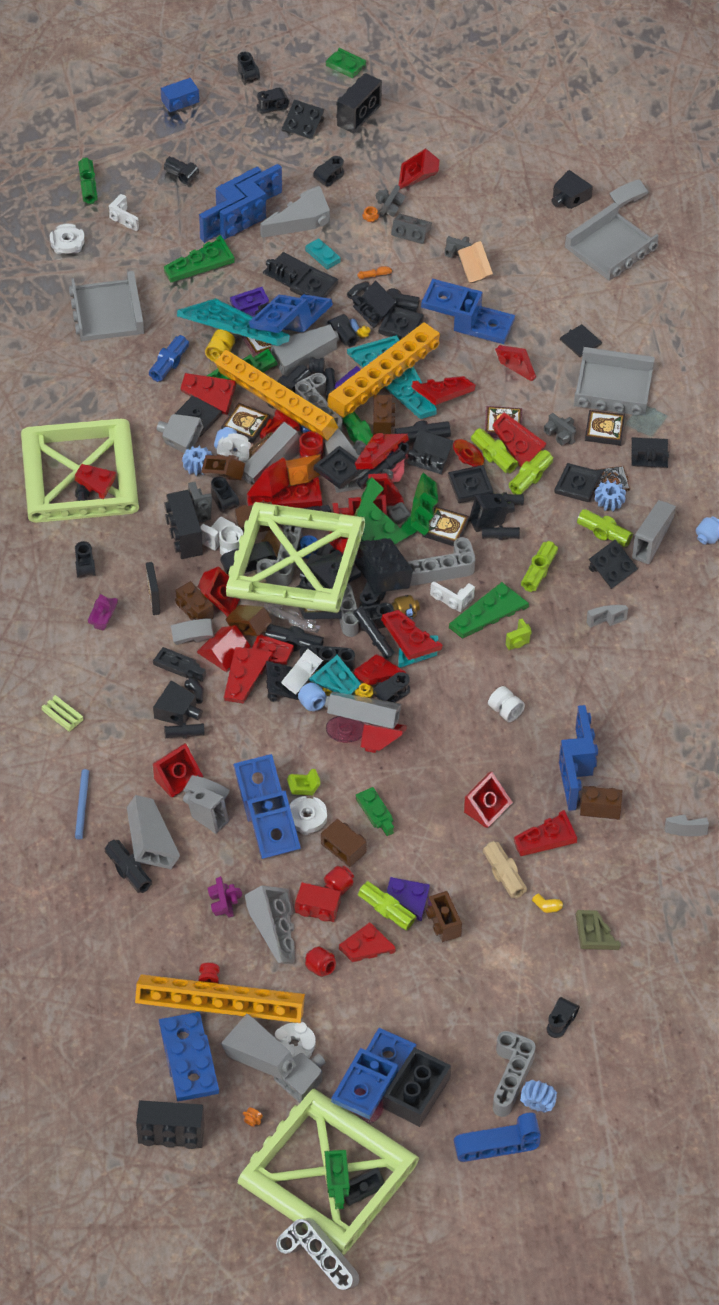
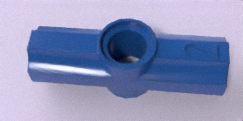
M179 335L174 338L167 348H162L157 361L149 370V376L154 381L159 382L165 378L172 368L176 369L180 363L181 356L189 347V341L184 336Z

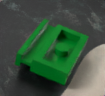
M338 48V51L334 52L326 60V66L353 79L362 70V67L366 66V60Z

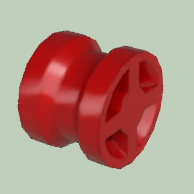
M207 962L199 966L201 975L198 981L219 984V977L217 975L220 972V967L215 963Z

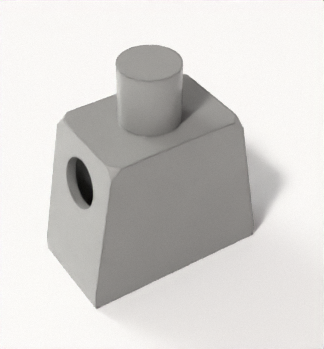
M176 414L171 415L168 423L159 421L157 425V431L163 433L162 437L165 443L184 454L186 449L191 450V447L195 446L203 429L200 418Z
M202 787L198 788L194 793L189 791L184 795L183 801L189 805L191 816L215 834L229 822L223 796Z
M299 1053L293 1057L296 1066L284 1080L274 1077V1080L299 1103L312 1089H316L322 1082V1070L320 1068L326 1062L320 1054H316L310 1060L305 1054Z

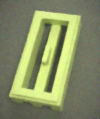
M56 695L52 701L49 700L47 702V705L44 704L42 706L44 713L69 732L83 721L81 714ZM51 708L57 711L63 718H66L72 724L70 725L68 722H66L63 718H61L54 711H52Z

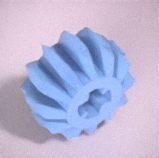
M200 445L198 448L192 446L191 450L186 449L182 457L184 470H188L189 474L194 473L197 476L201 473L205 455H212L211 451H208L207 447L201 448Z
M608 480L605 484L601 482L595 490L594 498L595 502H598V507L604 506L605 511L610 508L612 512L615 508L620 509L626 499V491L622 489V484L616 485V481L610 483Z
M530 1080L522 1088L520 1101L526 1107H530L531 1110L534 1109L537 1112L542 1111L546 1113L547 1111H552V1108L555 1106L557 1092L552 1086H548L547 1083H542L540 1080L538 1082Z

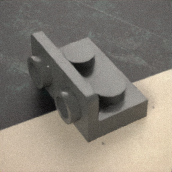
M399 214L393 220L391 235L423 244L426 233L431 229L432 222Z
M196 482L188 483V491L198 522L211 520V494L202 495L201 488H197Z

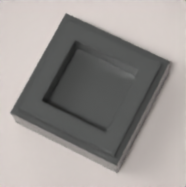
M403 502L387 508V515L396 525L405 522L411 515Z

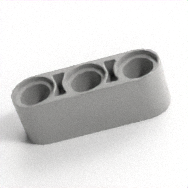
M347 584L340 606L342 618L339 621L343 634L353 637L359 632V621L353 615V611L357 609L352 588Z

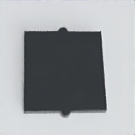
M582 324L573 330L570 329L568 333L560 337V341L579 357L583 356L584 347L597 348L602 345V341Z

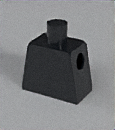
M568 170L555 183L551 202L555 207L563 204L567 208L572 209L592 198L593 186Z
M502 494L476 495L470 513V522L476 532L482 531V527L502 525L506 515L515 512V505L513 502H506Z
M174 681L169 682L153 706L154 719L177 725L186 723L189 717L199 720L203 713L202 709L196 707L195 694Z

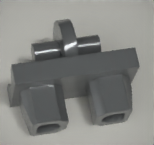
M396 185L390 195L387 189L377 191L375 195L378 200L377 202L379 204L385 203L379 212V215L382 217L385 213L394 217L399 209L395 204L401 206L406 196L398 192L400 186Z
M448 236L444 255L452 258L454 255L459 256L458 250L473 244L469 243L470 239L467 236L462 240Z
M551 413L548 422L544 425V433L549 436L555 432L557 434V443L561 446L567 442L572 445L575 443L574 436L576 434V427L573 426L574 419L568 417L565 420L563 417L559 418L554 413Z

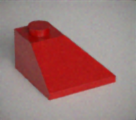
M425 148L403 162L399 179L400 189L436 175L439 171L440 160Z
M217 566L203 573L197 587L206 598L228 617L236 609L240 598L227 597L226 587L229 575Z
M365 723L360 747L365 748L367 752L376 753L377 750L380 751L400 737L406 731L407 725L397 724L391 729Z

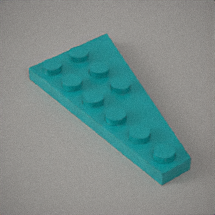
M216 298L177 310V317L263 341L274 346H280L283 343L289 342L290 335L283 331L273 333L271 331L250 328L249 321L253 318L252 316Z
M395 335L347 349V354L364 368L400 340ZM414 366L408 368L400 377H396L388 386L384 387L419 419L437 415L435 405L412 388V381L422 383Z

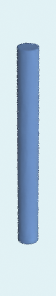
M87 769L81 771L75 838L78 840L83 838L89 780V770Z

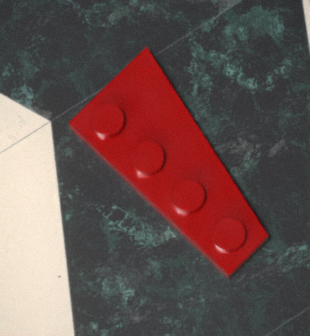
M316 477L311 482L296 484L291 487L286 486L272 497L249 496L247 494V504L250 506L254 505L255 502L265 501L271 502L274 505L295 508L322 506L319 478Z

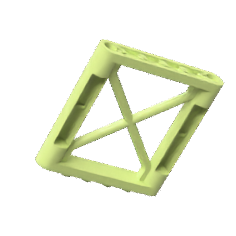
M111 419L26 427L21 431L28 519L31 522L38 523L133 514L139 510L131 430L128 420ZM109 437L81 464L91 465L114 444L118 489L111 486L108 492L116 498L49 504L75 480V474L80 465H77L44 443ZM41 451L73 470L46 496L44 493Z
M255 502L249 519L245 521L244 535L240 536V547L238 551H235L234 565L229 569V580L226 587L227 597L338 613L364 532L365 518ZM277 524L330 531L332 533L297 552ZM260 525L269 526L290 556L252 577L244 576ZM339 537H346L348 541L333 589L323 588L302 558ZM295 562L315 590L261 583L259 581Z
M314 1088L298 1106L295 1105L291 1109L289 1117L279 1123L274 1135L267 1137L263 1148L252 1155L250 1163L239 1176L238 1184L292 1221L303 1218L313 1219L344 1255L411 1174L419 1161V1157L347 1109L332 1103L329 1097ZM308 1116L316 1120L324 1167L270 1173L264 1169ZM325 1121L382 1158L347 1163L348 1172L377 1167H387L393 1171L391 1176L350 1226L341 1221L340 1210L335 1209L334 1197L329 1198L332 1220H330L276 1183L278 1181L323 1175L326 1178L324 1151H330ZM303 1223L301 1227L308 1231V1226Z

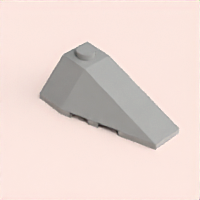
M317 186L303 192L300 195L301 198L296 202H289L287 208L282 212H276L260 223L261 237L312 230L330 223V210L321 187Z
M260 886L245 894L249 914L277 962L281 964H294L295 947L294 941L291 938V931L294 930V924L291 923V915L294 914V908L289 889Z

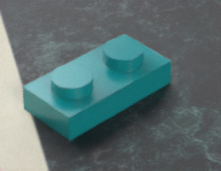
M319 238L305 246V251L327 270L341 262V257Z

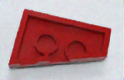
M185 373L180 389L183 393L189 396L193 395L221 410L223 414L228 415L237 383L235 380Z
M383 433L373 435L356 460V469H374L387 458V453L390 451L395 452L399 448L398 444L401 442L406 443L409 440L408 435Z
M400 610L382 615V622L408 660L442 650L443 645L439 641L435 642L432 640L429 633L426 631L422 632L415 626V622Z
M235 647L224 701L243 704L255 686L256 680L265 670L266 661H270L274 656L273 652Z
M565 810L559 812V815L553 819L548 818L544 820V824L538 827H531L514 837V844L520 857L577 843V836Z

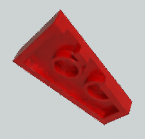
M464 376L444 378L443 381L435 382L434 379L427 380V383L412 381V388L434 405L473 392L476 386Z
M505 412L492 425V428L510 454L518 461L520 468L526 461L530 462L546 447V443Z

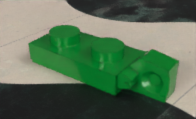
M374 787L356 794L357 802L373 827L377 829L382 828L386 836L394 834L392 815Z
M346 1150L324 1151L329 1198L334 1197L335 1209H344V1197H349L350 1189Z

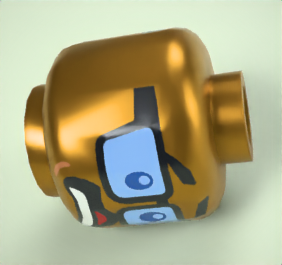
M412 595L396 597L393 603H391L394 611L400 610L410 619L415 618L417 611L420 610L418 600H414Z

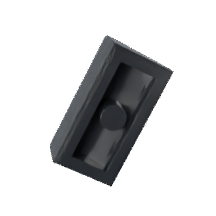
M379 1168L369 1169L349 1179V1197H344L348 1206L378 1192L385 1183Z

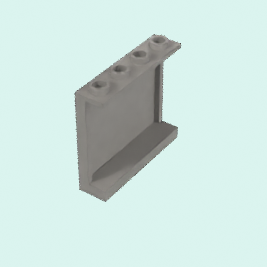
M615 202L567 234L565 248L609 281L619 276L621 272L630 268L638 260H642L651 251L656 250L659 237L658 234L649 237L618 214L619 205Z
M134 271L127 272L126 280L75 286L74 278H71L72 286H69L70 296L74 297L71 299L72 309H76V311H73L74 322L78 321V324H75L76 335L80 334L81 341L144 334L143 318Z
M584 347L574 406L645 416L655 357Z

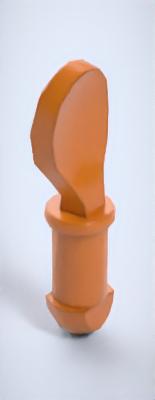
M381 266L376 271L375 269L360 271L357 276L359 279L375 278L378 275L391 274L392 269L388 266Z

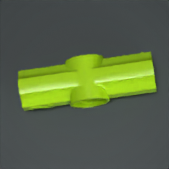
M477 429L471 436V441L482 450L485 459L488 462L496 463L505 473H512L518 466V461L507 452L504 443L501 440L495 441L484 429Z
M547 450L540 451L530 462L526 461L521 466L519 473L509 483V488L513 494H522L532 483L536 484L539 482L543 472L553 463V457Z
M583 509L577 519L578 524L592 530L594 535L600 540L609 539L613 541L616 539L621 546L627 547L633 538L632 532L618 526L616 521L610 516L602 518L587 509Z
M543 542L537 554L532 557L531 565L521 581V586L526 591H536L542 579L547 575L548 568L558 551V547L553 542Z
M369 881L362 885L357 894L372 905L374 910L385 918L391 919L406 931L411 928L417 918L413 913L400 905V902L394 897L382 892Z

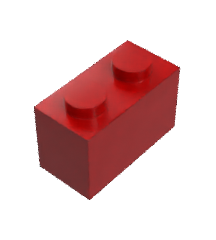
M302 882L295 900V913L304 917L318 918L321 921L334 922L341 903V891Z

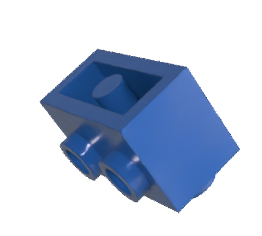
M191 78L160 88L161 101L169 112L200 102L199 89Z

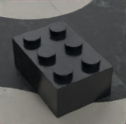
M364 73L356 80L352 87L347 89L342 97L338 98L336 102L338 127L354 134L381 106L382 80Z
M183 490L166 494L167 502H164V507L168 514H165L166 524L171 527L169 532L171 539L175 540V552H179L181 560L203 555L202 531L189 491Z
M391 538L360 542L354 563L375 593L410 588L413 569Z
M414 1047L383 1095V1109L420 1127L450 1080L451 1065Z
M139 1100L136 1119L138 1144L145 1146L163 1145L168 1148L175 1146L188 1149L202 1148L205 1126L204 1107L202 1104Z

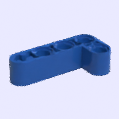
M525 1113L517 1118V1125L463 1133L454 1137L453 1141L458 1160L467 1162L535 1150L540 1145L541 1133L536 1114Z

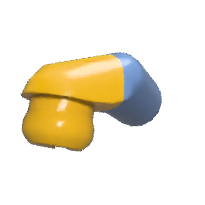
M356 319L349 320L350 326L359 337L366 338L369 336L370 328L368 326L360 328Z

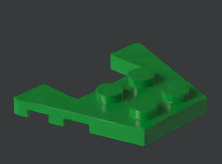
M372 477L369 478L366 483L365 492L362 494L359 508L355 513V516L365 518L361 542L391 538L393 543L397 544L417 532L411 526V515L399 528L373 503L384 488Z

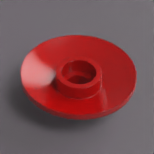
M463 439L454 441L453 449L462 463L474 467L484 464L482 453L473 444Z

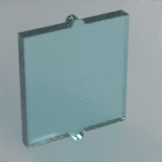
M647 406L645 415H632L626 425L637 430L638 433L641 432L652 437L665 421L667 415Z

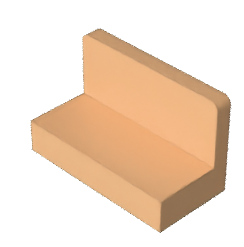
M481 241L458 250L469 283L487 278L493 274Z

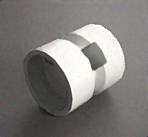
M227 525L220 530L221 555L239 549V539L243 535L240 527Z
M505 686L496 689L488 700V705L496 712H500V716L507 722L517 719L525 708L524 702L517 696H513V693Z

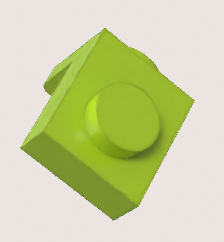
M523 619L518 620L517 630L506 634L508 650L520 648L530 642L532 631L529 624H526Z
M311 769L307 775L290 774L287 777L292 795L313 796L320 786V778L316 769Z

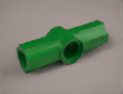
M82 158V160L78 161L83 202L94 204L98 200L93 160Z
M355 412L348 414L344 418L341 417L350 439L353 442L360 440L367 445L373 437L368 423L365 420L361 421Z

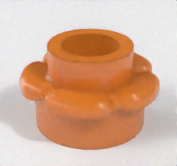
M369 206L364 209V214H362L364 220L374 222L379 218L378 210L375 207Z
M249 1107L246 1112H243L245 1123L252 1127L261 1124L263 1115L258 1110Z

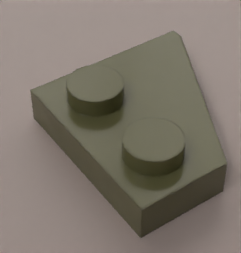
M577 910L575 915L581 949L619 950L621 946L619 940L615 941L610 934L611 929L603 922L597 910Z

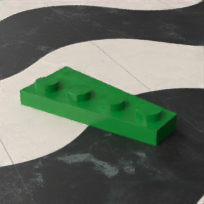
M220 235L216 237L214 242H207L203 245V248L189 252L190 254L185 258L180 257L164 266V272L170 283L235 263V258Z
M501 582L451 621L449 629L463 639L482 630L488 624L493 625L499 622V619L505 616L510 617L520 609L525 610L529 608V603Z

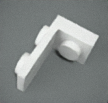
M120 194L109 205V217L113 221L125 225L127 228L138 231V217L126 212L128 207L127 197Z
M219 517L212 527L203 524L200 527L202 531V544L216 550L220 546V530L224 526L235 525V523Z
M433 581L430 594L436 600L447 604L450 608L462 612L474 599L475 586L468 583L464 589L461 588L455 594Z
M307 649L281 683L294 694H297L323 660Z

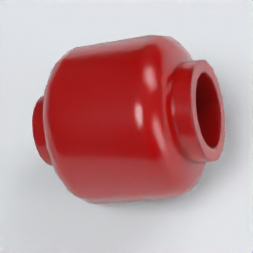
M335 866L325 875L324 882L326 885L324 887L341 891V895H343L353 886L354 875L346 866Z
M318 946L306 954L305 965L312 973L324 977L334 971L336 961L334 954Z

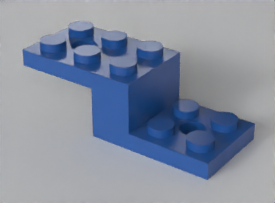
M279 164L236 185V188L246 198L220 211V235L224 240L266 219V200L282 193V167Z
M258 166L215 188L216 206L199 214L200 239L204 243L220 235V211L246 198L236 188V185L260 173L261 169Z
M433 278L421 302V308L454 316V331L501 344L505 343L515 321V315L483 307L482 291ZM496 324L497 326L491 327L489 325Z
M279 294L249 321L250 328L271 331L273 333H279L283 329L304 332L333 305L332 299L305 294L300 298Z
M580 705L577 708L575 725L577 738L561 740L559 767L568 811L576 810L577 802H580L579 791L582 790L581 780L577 779V777L593 776V770L597 767L596 756H598V746L593 743L595 733L593 728L590 729L591 714L590 712L587 713L586 705Z
M272 754L234 763L233 767L247 820L252 822L261 859L301 849L286 790H281ZM254 773L262 775L263 781L260 784L253 782L252 776ZM273 829L281 831V838L279 840L272 839L271 831Z
M200 1012L159 1019L170 1077L173 1080L177 1102L219 1094L208 1037L204 1033ZM181 1032H186L189 1034V1036L185 1039H181L178 1037V1034ZM191 1074L200 1076L196 1081H191L188 1077Z
M378 1028L367 1049H359L333 1094L331 1102L370 1120L380 1100L413 1048H416V1044ZM385 1051H391L394 1055L390 1058H386L383 1056V1053ZM362 1088L366 1093L359 1096L354 1091Z

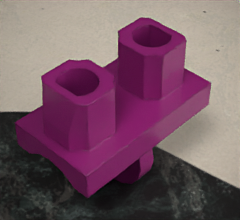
M100 594L94 603L88 623L92 624L95 629L105 630L116 608L118 599L107 598Z
M220 876L215 878L216 884L208 887L210 898L212 900L220 899V901L211 904V909L215 916L226 914L230 918L234 916L232 904L238 903V899L242 897V890L237 887L235 888L234 884L228 886V884L223 883V879Z

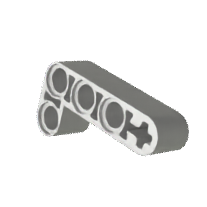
M315 373L296 383L295 393L332 416L339 427L338 429L342 432L341 416L327 407L328 402L322 397L326 393L325 375Z
M285 525L283 534L298 552L300 549V539L303 536L302 527ZM282 544L280 545L277 560L262 559L257 563V574L290 556ZM294 562L266 577V583L282 586L289 585L293 579L296 563Z
M464 537L457 538L454 541L453 554L408 562L413 569L410 586L472 575L475 571V555L472 545Z
M509 1031L499 1033L496 1045L497 1054L510 1060L493 1098V1112L500 1117H505L512 1111L534 1061L536 1048L535 1043L531 1039Z
M303 1218L294 1221L278 1237L276 1246L281 1253L297 1252L304 1247L338 1289L347 1290L358 1285L359 1274L313 1219ZM303 1223L308 1226L306 1234L301 1229ZM288 1237L292 1240V1247L290 1249L286 1245ZM317 1239L322 1243L320 1251L315 1247ZM331 1256L336 1260L334 1268L329 1264ZM345 1275H348V1277H349V1278L347 1279V1282H348V1283H345V1280H346V1276H345Z

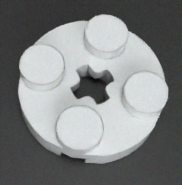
M62 224L56 227L57 230L54 232L52 230L50 233V244L55 253H79L82 250L85 242L84 232L82 229H77L75 225Z
M228 434V437L224 439L222 437L219 440L217 454L224 456L234 455L239 457V461L246 463L253 456L254 446L248 442L249 439L244 435Z
M302 796L290 803L295 828L300 834L309 835L320 830L326 824L327 808L320 799ZM306 812L307 814H312L310 817H304L303 813Z
M304 1022L289 1023L275 1031V1038L290 1051L292 1057L299 1053L305 1054L308 1058L311 1057L316 1046L315 1035ZM291 1040L299 1041L298 1046H294V1044L289 1043L291 1042Z

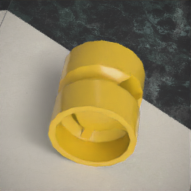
M216 330L205 349L207 358L215 362L225 349L230 352L235 344L234 336L228 331Z

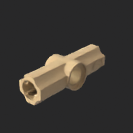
M493 841L488 843L483 848V853L492 866L495 879L498 882H502L511 898L517 899L527 892V887L518 874L514 860L507 857L499 842Z

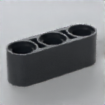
M264 541L254 544L245 573L257 570V563L262 559L277 560L270 542ZM236 550L224 553L220 557L221 564L228 575L230 567L235 562L234 554Z
M305 645L300 649V658L309 649L323 660L315 671L322 668L336 655L340 657L351 672L355 668V652L351 648Z

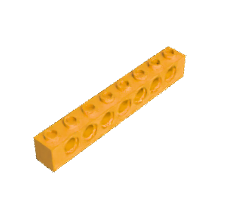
M423 322L329 393L327 407L343 418L353 413L358 406L365 404L370 397L378 394L383 387L388 386L396 377H400L404 371L412 368L417 361L424 359L429 352L435 350L440 343V333Z
M225 349L215 361L221 374L231 380H235L238 385L310 431L319 433L326 441L339 428L332 416Z
M143 974L140 975L136 984L135 1003L237 1016L249 1014L254 1018L301 1023L305 994Z

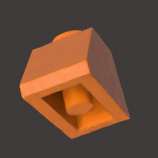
M320 454L287 460L289 484L306 483L320 475L314 470V465L321 460Z

